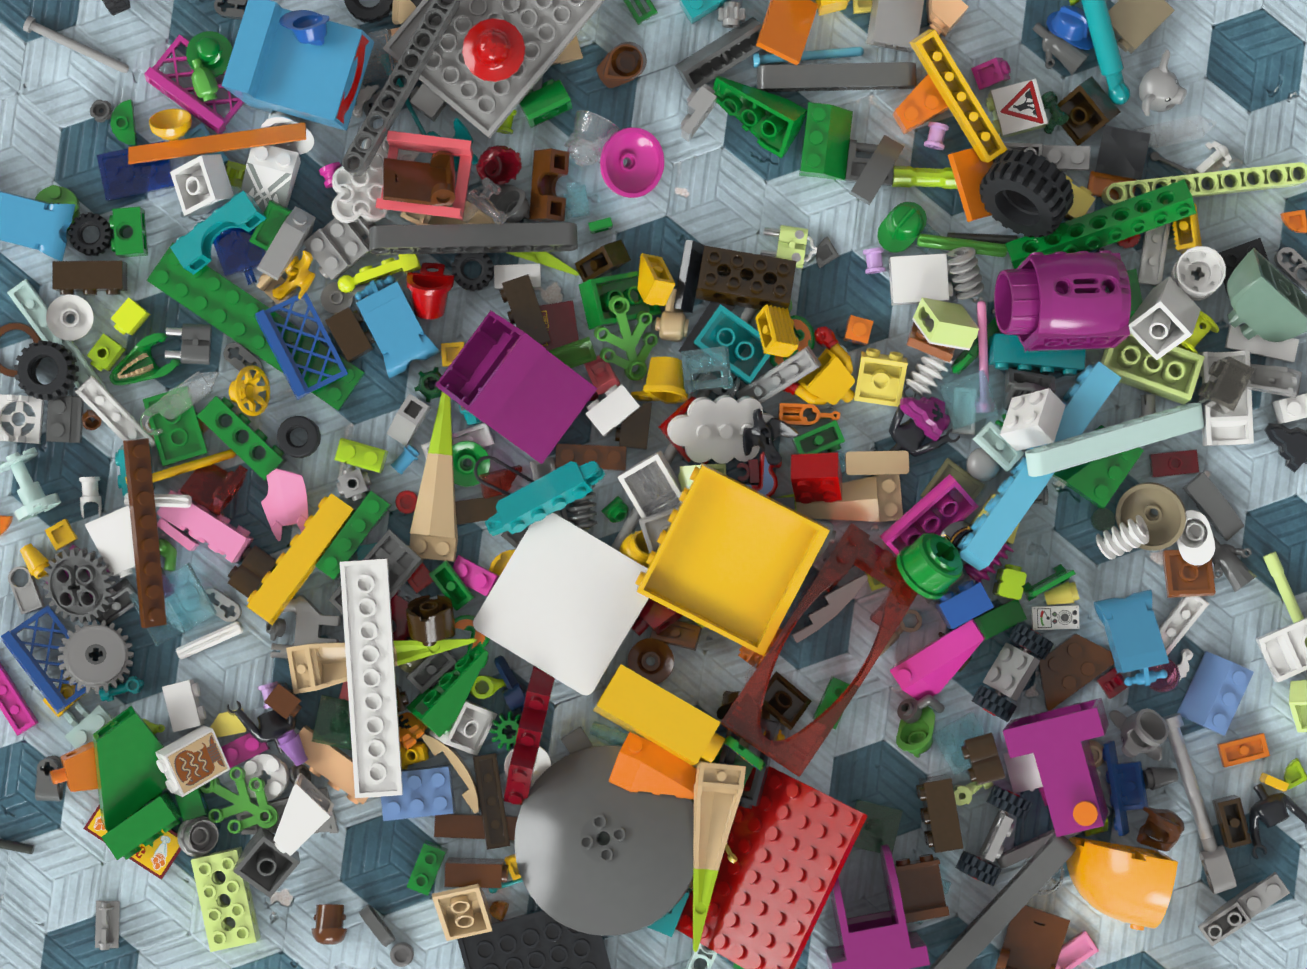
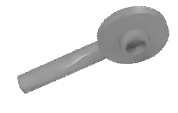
M387 275V276L382 277V278H379V279L384 280V279H386V278H387L388 276H390V275ZM338 282L330 283L321 293L322 306L331 314H337L348 307L351 308L355 294L358 291L364 290L365 286L369 285L370 282L356 286L350 293L341 292L337 285Z

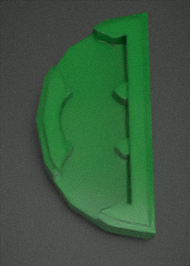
M130 99L123 101L114 109L110 125L113 134L119 141L128 146H137L133 100Z

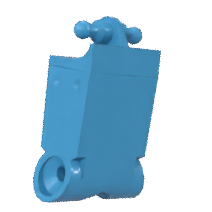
M0 191V240L37 249L56 260L63 261L67 245L66 231L72 223L76 204H51Z
M390 275L384 280H372L369 285L365 286L364 290L358 291L355 294V298L360 300L356 304L383 354L389 379L406 371L413 360L425 361L441 353L426 335L405 292L401 289L398 281L395 282L394 276Z
M1152 590L1132 593L1126 598H1109L1095 601L1094 608L1105 626L1117 673L1140 670V673L1136 674L1135 677H1126L1124 684L1126 686H1131L1132 684L1149 686L1159 678H1166L1168 672L1164 669L1158 672L1148 670L1149 667L1169 663L1157 620L1152 610Z

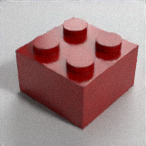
M838 452L791 455V482L796 502L809 504L819 501L827 503L842 501V472Z

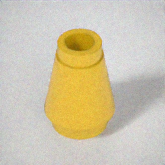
M32 543L25 545L20 552L30 575L35 576L36 579L47 575L48 573L44 569L50 566L49 560Z

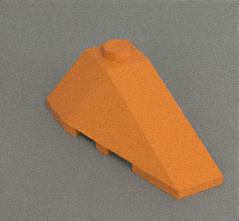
M629 732L619 751L609 782L630 792L638 793V791L651 792L653 795L667 794L675 795L678 798L694 799L697 768L655 743Z

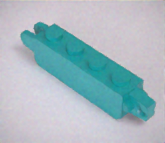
M595 461L581 466L576 462H568L499 500L496 505L498 513L485 521L488 532L495 536L509 531L512 535L523 531L527 526L543 520L547 515L565 508L567 504L585 497L586 494L593 491L592 485L605 477V471Z

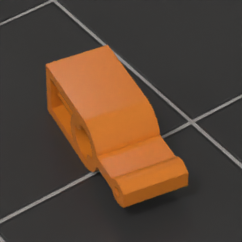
M779 403L778 419L790 426H812L819 419L837 421L840 419V413L837 411L820 413L818 407L812 404ZM811 409V413L815 414V419L810 422L807 421V417H803L804 410Z

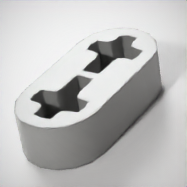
M208 588L200 595L201 605L222 620L234 622L240 618L242 614L241 606L215 588ZM215 593L216 595L214 598L217 601H219L220 604H208V598L206 597V595H211ZM225 605L228 608L234 606L236 615L227 617V611L222 606Z

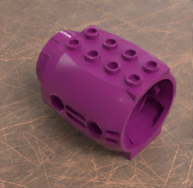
M1104 250L1098 253L1079 251L1076 253L1055 252L1044 255L1042 252L1031 253L1017 269L1003 270L997 277L994 293L997 325L1003 334H1017L1021 344L1024 346V351L1115 348L1130 335L1131 289L1128 273L1124 263L1121 261L1120 253ZM1106 286L1109 288L1110 293L1105 291Z

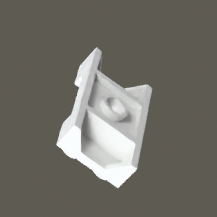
M1250 350L1199 353V355L1205 356L1200 370L1204 408L1203 446L1253 444L1252 391L1245 387L1246 380L1250 377ZM1225 391L1233 395V401L1229 405L1223 403L1221 398Z
M1307 618L1256 638L1275 682H1281L1307 670V647L1305 646Z

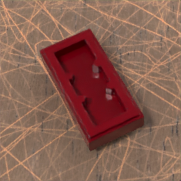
M1197 449L1149 454L1152 477L1199 473Z

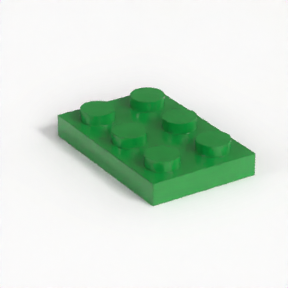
M189 386L142 399L162 466L165 467L209 453Z

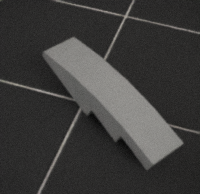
M863 574L824 595L823 597L827 605L807 615L811 624L791 634L795 642L798 643L834 618L854 598L868 579L867 575Z

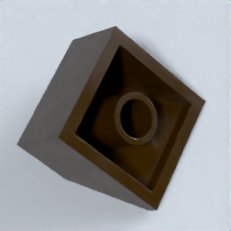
M1092 76L1049 110L1077 146H1080L1121 112Z

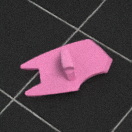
M275 469L266 476L268 494L261 501L273 534L278 541H281L282 526L297 524L301 533L305 529L304 523L308 519V501L302 475L282 469Z

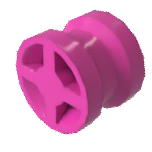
M340 162L331 163L319 169L320 175L325 179V188H332V176L341 167Z

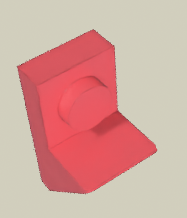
M600 355L597 356L596 360L584 364L593 386L597 388L596 392L598 395L604 394L615 384L617 386L620 385L611 364L603 361Z

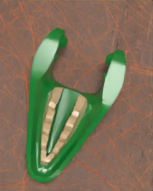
M166 333L148 335L136 344L109 376L111 383L114 385H126L167 375L179 366L181 361L179 359H172L169 364L160 368L152 357V346L159 342H164L167 338Z

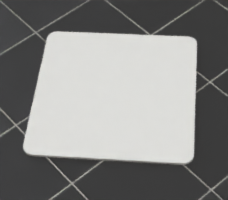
M551 513L543 520L529 526L474 618L473 626L481 634L580 694L590 695L595 690L649 599L637 592L638 585L635 584L640 572L645 573L647 568L557 514Z

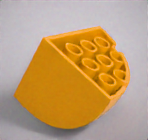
M1079 837L1068 839L1076 846V850L1066 861L1067 869L1075 888L1085 901L1099 912L1116 920L1129 923L1132 929L1144 930V927L1154 929L1159 926L1171 898L1178 865L1176 860L1158 850Z

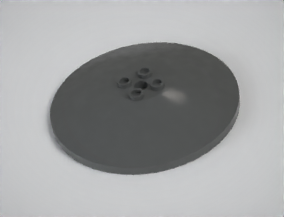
M621 746L586 748L565 756L554 763L536 780L529 790L528 798L524 799L516 822V862L520 876L529 894L538 906L557 922L576 931L591 935H623L652 925L677 905L693 880V800L678 798L675 795H653L651 792L638 791V793L630 792L610 783L609 778L619 751L622 748ZM607 832L610 836V841L607 845L602 846L598 842V837L601 833Z

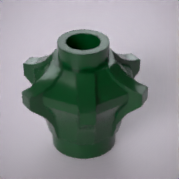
M434 367V370L425 373L420 371L418 373L420 375L419 384L414 389L415 392L420 391L426 397V402L430 403L431 399L441 397L442 391L436 386L432 390L429 388V383L431 381L438 382L442 375L439 373V367Z

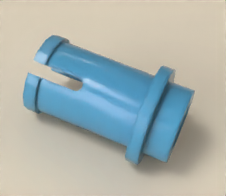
M410 444L408 447L405 446L403 448L404 451L391 464L401 475L414 460L419 459L417 457L420 454L419 451Z

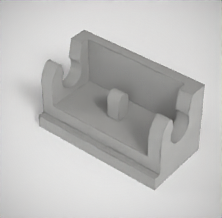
M1255 366L1249 368L1250 377L1245 383V387L1249 390L1296 398L1300 374Z

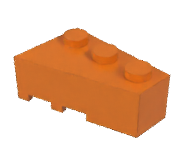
M927 74L896 108L893 117L903 134H906L949 110V107L929 74Z

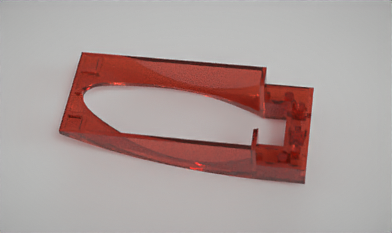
M852 523L844 530L821 568L808 583L770 643L765 655L761 657L720 723L798 777L801 776L852 700L918 595L901 576L897 566V558L886 549L884 550L870 541V535ZM854 564L890 588L880 606L870 616V620L879 626L870 653L850 685L820 716L791 737L779 741L769 740L762 733L760 724L761 711L768 683L782 647L806 609L825 590L830 592Z

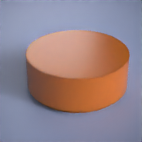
M1090 801L1077 803L1073 810L1075 821L1082 826L1092 825L1098 816L1097 807Z

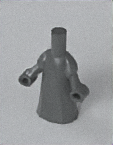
M1039 22L1032 29L1043 38L1042 48L1045 52V67L1047 69H1051L1055 64L1054 59H1052L1053 54L1073 75L1090 55L1064 39L1057 37Z
M1214 537L1215 552L1212 557L1214 579L1220 578L1224 573L1234 592H1236L1257 577L1236 556L1241 555L1242 558H1247L1252 554V551L1249 548L1240 549L1234 548L1232 545L1220 544Z

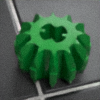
M512 711L508 712V719L505 718L503 713H500L499 718L502 723L495 719L492 721L498 728L490 729V733H497V736H494L491 740L492 742H496L498 739L501 740L498 744L499 749L503 747L504 743H507V751H511V743L515 746L519 727L518 721L522 716L521 714H518L514 720L512 719ZM507 725H512L511 728L516 730V734L513 733L512 737H508V734L503 732L504 728L507 729Z

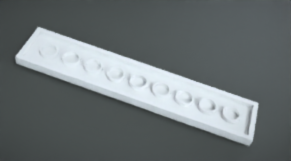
M388 559L340 562L355 798L403 795Z

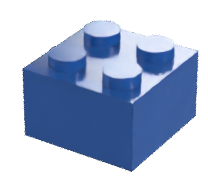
M968 580L958 586V591L954 593L947 591L943 597L938 599V602L934 603L947 628L954 629L994 607L981 582Z

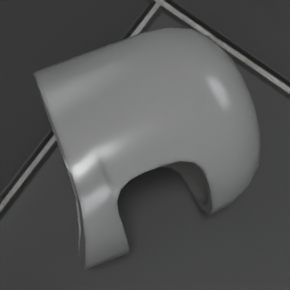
M982 448L975 449L967 458L966 467L968 473L980 482L991 481L1000 472L1001 466Z

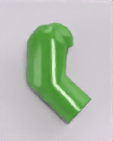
M159 539L160 555L165 558L164 570L175 571L177 550L169 541Z

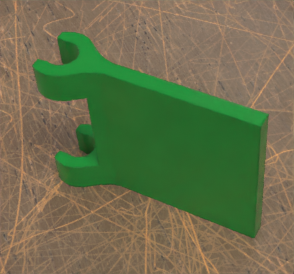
M1059 564L1052 568L1055 573L1034 585H1031L1029 582L1025 583V585H1022V588H1024L1023 591L1027 601L1033 600L1040 593L1059 583H1064L1076 573L1074 570H1066L1062 564Z

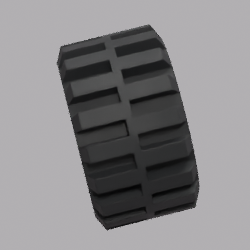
M38 341V343L33 342L29 344V348L24 347L21 350L23 354L22 356L18 355L16 358L19 362L18 365H14V370L17 371V375L14 376L20 382L18 386L24 389L27 395L50 401L60 399V396L65 397L69 394L67 392L69 389L73 390L75 387L73 385L74 381H78L79 376H76V372L79 371V366L75 365V362H77L76 357L71 355L72 352L69 349L51 341ZM51 357L58 366L57 376L51 383L41 384L36 377L37 364L43 358Z

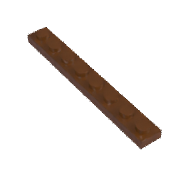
M149 438L124 440L123 447L141 627L149 628L167 625Z

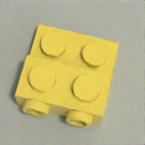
M867 348L866 352L861 351L854 401L898 407L903 393L908 365L907 358L903 357L902 353L895 351L890 352L889 355L880 354V350L874 348Z

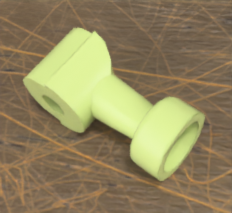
M975 782L965 786L956 785L954 788L956 804L960 806L968 805L974 793L982 787L986 790L993 786V783L989 782L976 786Z

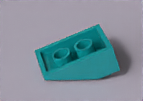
M721 304L693 342L735 377H739L745 384H750L770 356V354L764 353L759 331Z

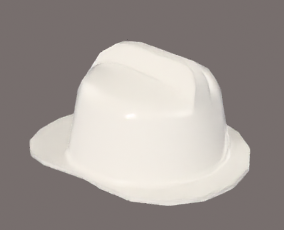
M271 112L269 118L262 123L261 128L296 124L298 121L295 116L281 112ZM306 128V140L273 145L298 152L301 155L312 149L314 136Z
M1186 510V526L1182 535L1177 540L1179 552L1182 558L1189 564L1203 565L1210 561L1215 552V540L1206 516L1201 512Z

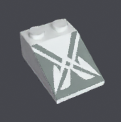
M270 145L251 147L241 192L244 190L252 196L263 213L270 200L286 208L288 207L301 164L299 153Z

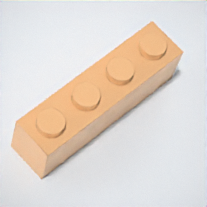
M304 726L299 732V736L308 758L304 763L310 766L309 771L318 777L322 775L329 780L328 784L335 790L339 791L342 789L348 794L346 797L357 805L359 802L361 804L366 803L369 797L355 798L353 759L310 727Z

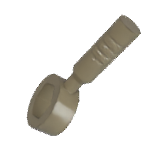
M912 609L901 612L898 618L900 627L896 631H892L874 649L878 655L881 656L894 644L903 631L911 633L921 627L922 617L919 612ZM907 613L915 614L918 622L913 628L905 627L903 619Z

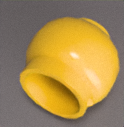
M642 530L635 531L634 534H630L622 541L619 552L648 568L649 564L646 561L650 553Z

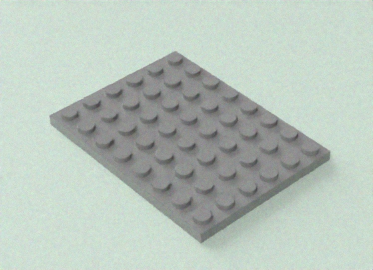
M422 0L383 47V50L396 61H399L433 0ZM443 0L442 3L443 5L447 6L450 5L453 2V0ZM460 0L459 9L420 75L419 80L490 139L605 0ZM434 17L431 20V25H439L442 17ZM491 18L502 19L514 25L523 36L526 48L524 61L519 70L508 79L498 82L484 81L473 75L465 65L462 54L463 42L469 30L480 21ZM430 37L421 38L419 45L422 47L427 46L430 42ZM412 57L408 61V67H414L418 64L417 57Z

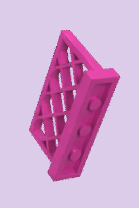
M179 35L152 68L149 67L144 73L146 81L217 134H222L226 130V125L242 107L244 102L239 98H231V92L229 91V99H214L202 102L198 99L194 87L183 88L179 85L180 77L192 76L193 73L192 69L190 72L178 73L176 62L187 61V57H176L175 50L180 44L187 47L189 43L188 40ZM174 62L175 73L164 74L159 70L164 63ZM218 84V89L224 88L222 84ZM229 103L230 112L224 118L217 113L216 105Z

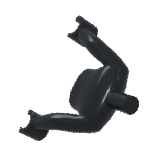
M907 386V387H905V388L903 389V393H902V397H903V398L908 397V396H906L905 391H906L910 386ZM899 404L889 427V433L896 444L889 451L904 450L910 455L917 457L931 452L948 442L955 443L959 440L960 435L955 440L950 439L949 433L953 430L952 428L944 436L939 437L937 441L933 440L922 445L926 435L921 428L916 426L912 418L900 425L904 412L900 409Z
M236 701L238 706L236 711H232L229 704L227 705V712L230 715H236L258 742L274 741L279 754L284 753L278 746L280 743L277 739L284 733L295 729L297 715L294 718L289 716L288 719H285L275 710H272L257 717L259 723L257 728L252 720L241 710V703L239 701Z
M1261 783L1253 787L1260 800L1249 811V829L1254 847L1251 855L1254 859H1258L1255 853L1257 848L1261 849L1264 855L1267 854L1266 847L1261 844L1259 819L1267 828H1271L1290 817L1287 812L1288 809L1305 823V829L1307 830V814L1289 796L1282 792L1268 796Z

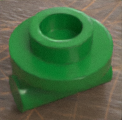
M617 496L601 512L610 522L616 523L626 518L629 509L624 501Z

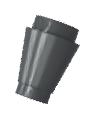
M1148 767L1146 770H1143L1146 789L1155 790L1178 781L1176 768Z

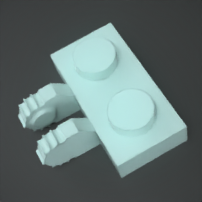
M990 421L973 440L1007 472L1024 453L1021 450L1016 451L1000 435L1002 427L998 429Z
M77 700L74 703L75 709L85 717L81 722L68 710L63 713L65 719L74 727L65 735V738L75 749L92 742L93 734L114 719L102 705H99L90 713Z

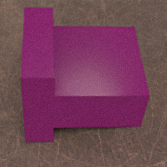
M491 310L435 385L459 405L540 464L545 461L597 390L595 386L547 351L545 347Z
M1102 698L1013 719L1003 729L1010 758L1034 753L1056 837L1102 827L1108 815L1107 805L1089 739L1105 736L1109 726ZM1090 801L1095 804L1098 816L1092 825L1082 826L1075 821L1073 810L1077 803Z

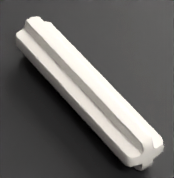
M128 493L124 496V504L126 506L129 505ZM154 494L155 507L189 508L192 504V497L190 495Z
M234 622L176 649L177 655L180 659H185L243 632L239 622Z

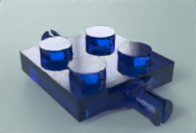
M241 228L226 229L213 242L224 275L227 277L236 273H244L248 285H252V282L254 284L257 283L253 269L260 264L267 251L249 242L255 228L250 232Z

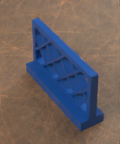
M305 292L301 299L296 295L265 311L262 310L255 313V319L297 400L348 375L307 292ZM303 298L308 306L305 315L292 311L294 303ZM291 304L290 309L284 308ZM278 310L288 313L284 325L274 322L271 314ZM309 310L313 318L308 316ZM290 314L304 318L300 330L287 326ZM306 319L316 322L318 326L316 336L303 332ZM277 327L283 328L281 334ZM285 329L298 333L295 346L284 342L283 335ZM320 332L324 338L318 337ZM301 335L314 339L311 351L297 347ZM317 340L327 343L329 349L326 356L313 352ZM288 348L293 349L292 355L289 352ZM296 350L309 354L305 366L295 363L293 357ZM330 352L332 353L334 359L329 358ZM311 356L325 360L321 372L308 368ZM327 361L336 363L341 372L333 376L324 373ZM298 368L304 370L302 375ZM306 371L320 375L317 384L309 388L304 381ZM322 376L327 377V379L321 381Z
M47 605L10 632L4 633L1 636V640L54 711L59 714L66 706L85 694L86 687L78 691L77 683L75 682L73 684L76 685L75 693L68 699H65L60 692L62 684H69L68 680H63L64 670H61L60 679L49 678L46 674L48 665L59 666L63 664L49 661L50 650H58L61 647L51 645L53 633L64 634L69 639L67 629L49 605ZM46 613L53 620L51 629L37 627L39 618ZM55 624L58 626L60 630L54 629ZM23 629L34 630L32 642L21 641L17 633ZM37 631L50 632L49 645L35 643ZM34 647L48 648L46 661L36 660L33 657ZM39 664H45L44 670ZM53 682L59 683L58 688L55 686Z

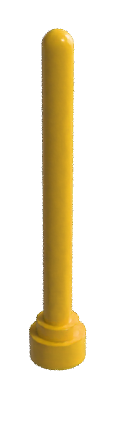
M229 449L152 473L153 483L234 458L236 453Z

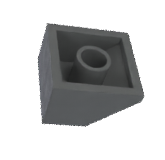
M261 827L245 846L233 872L271 898L298 866L300 858L298 851H295L291 856L286 852H280L273 840L275 835L266 828Z

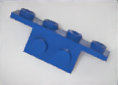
M1109 741L1104 744L1102 757L1107 762L1106 780L1111 786L1110 804L1114 808L1116 816L1113 820L1114 828L1118 831L1119 836H1125L1130 832L1126 811L1143 809L1144 806L1149 807L1141 761L1118 763L1115 741Z

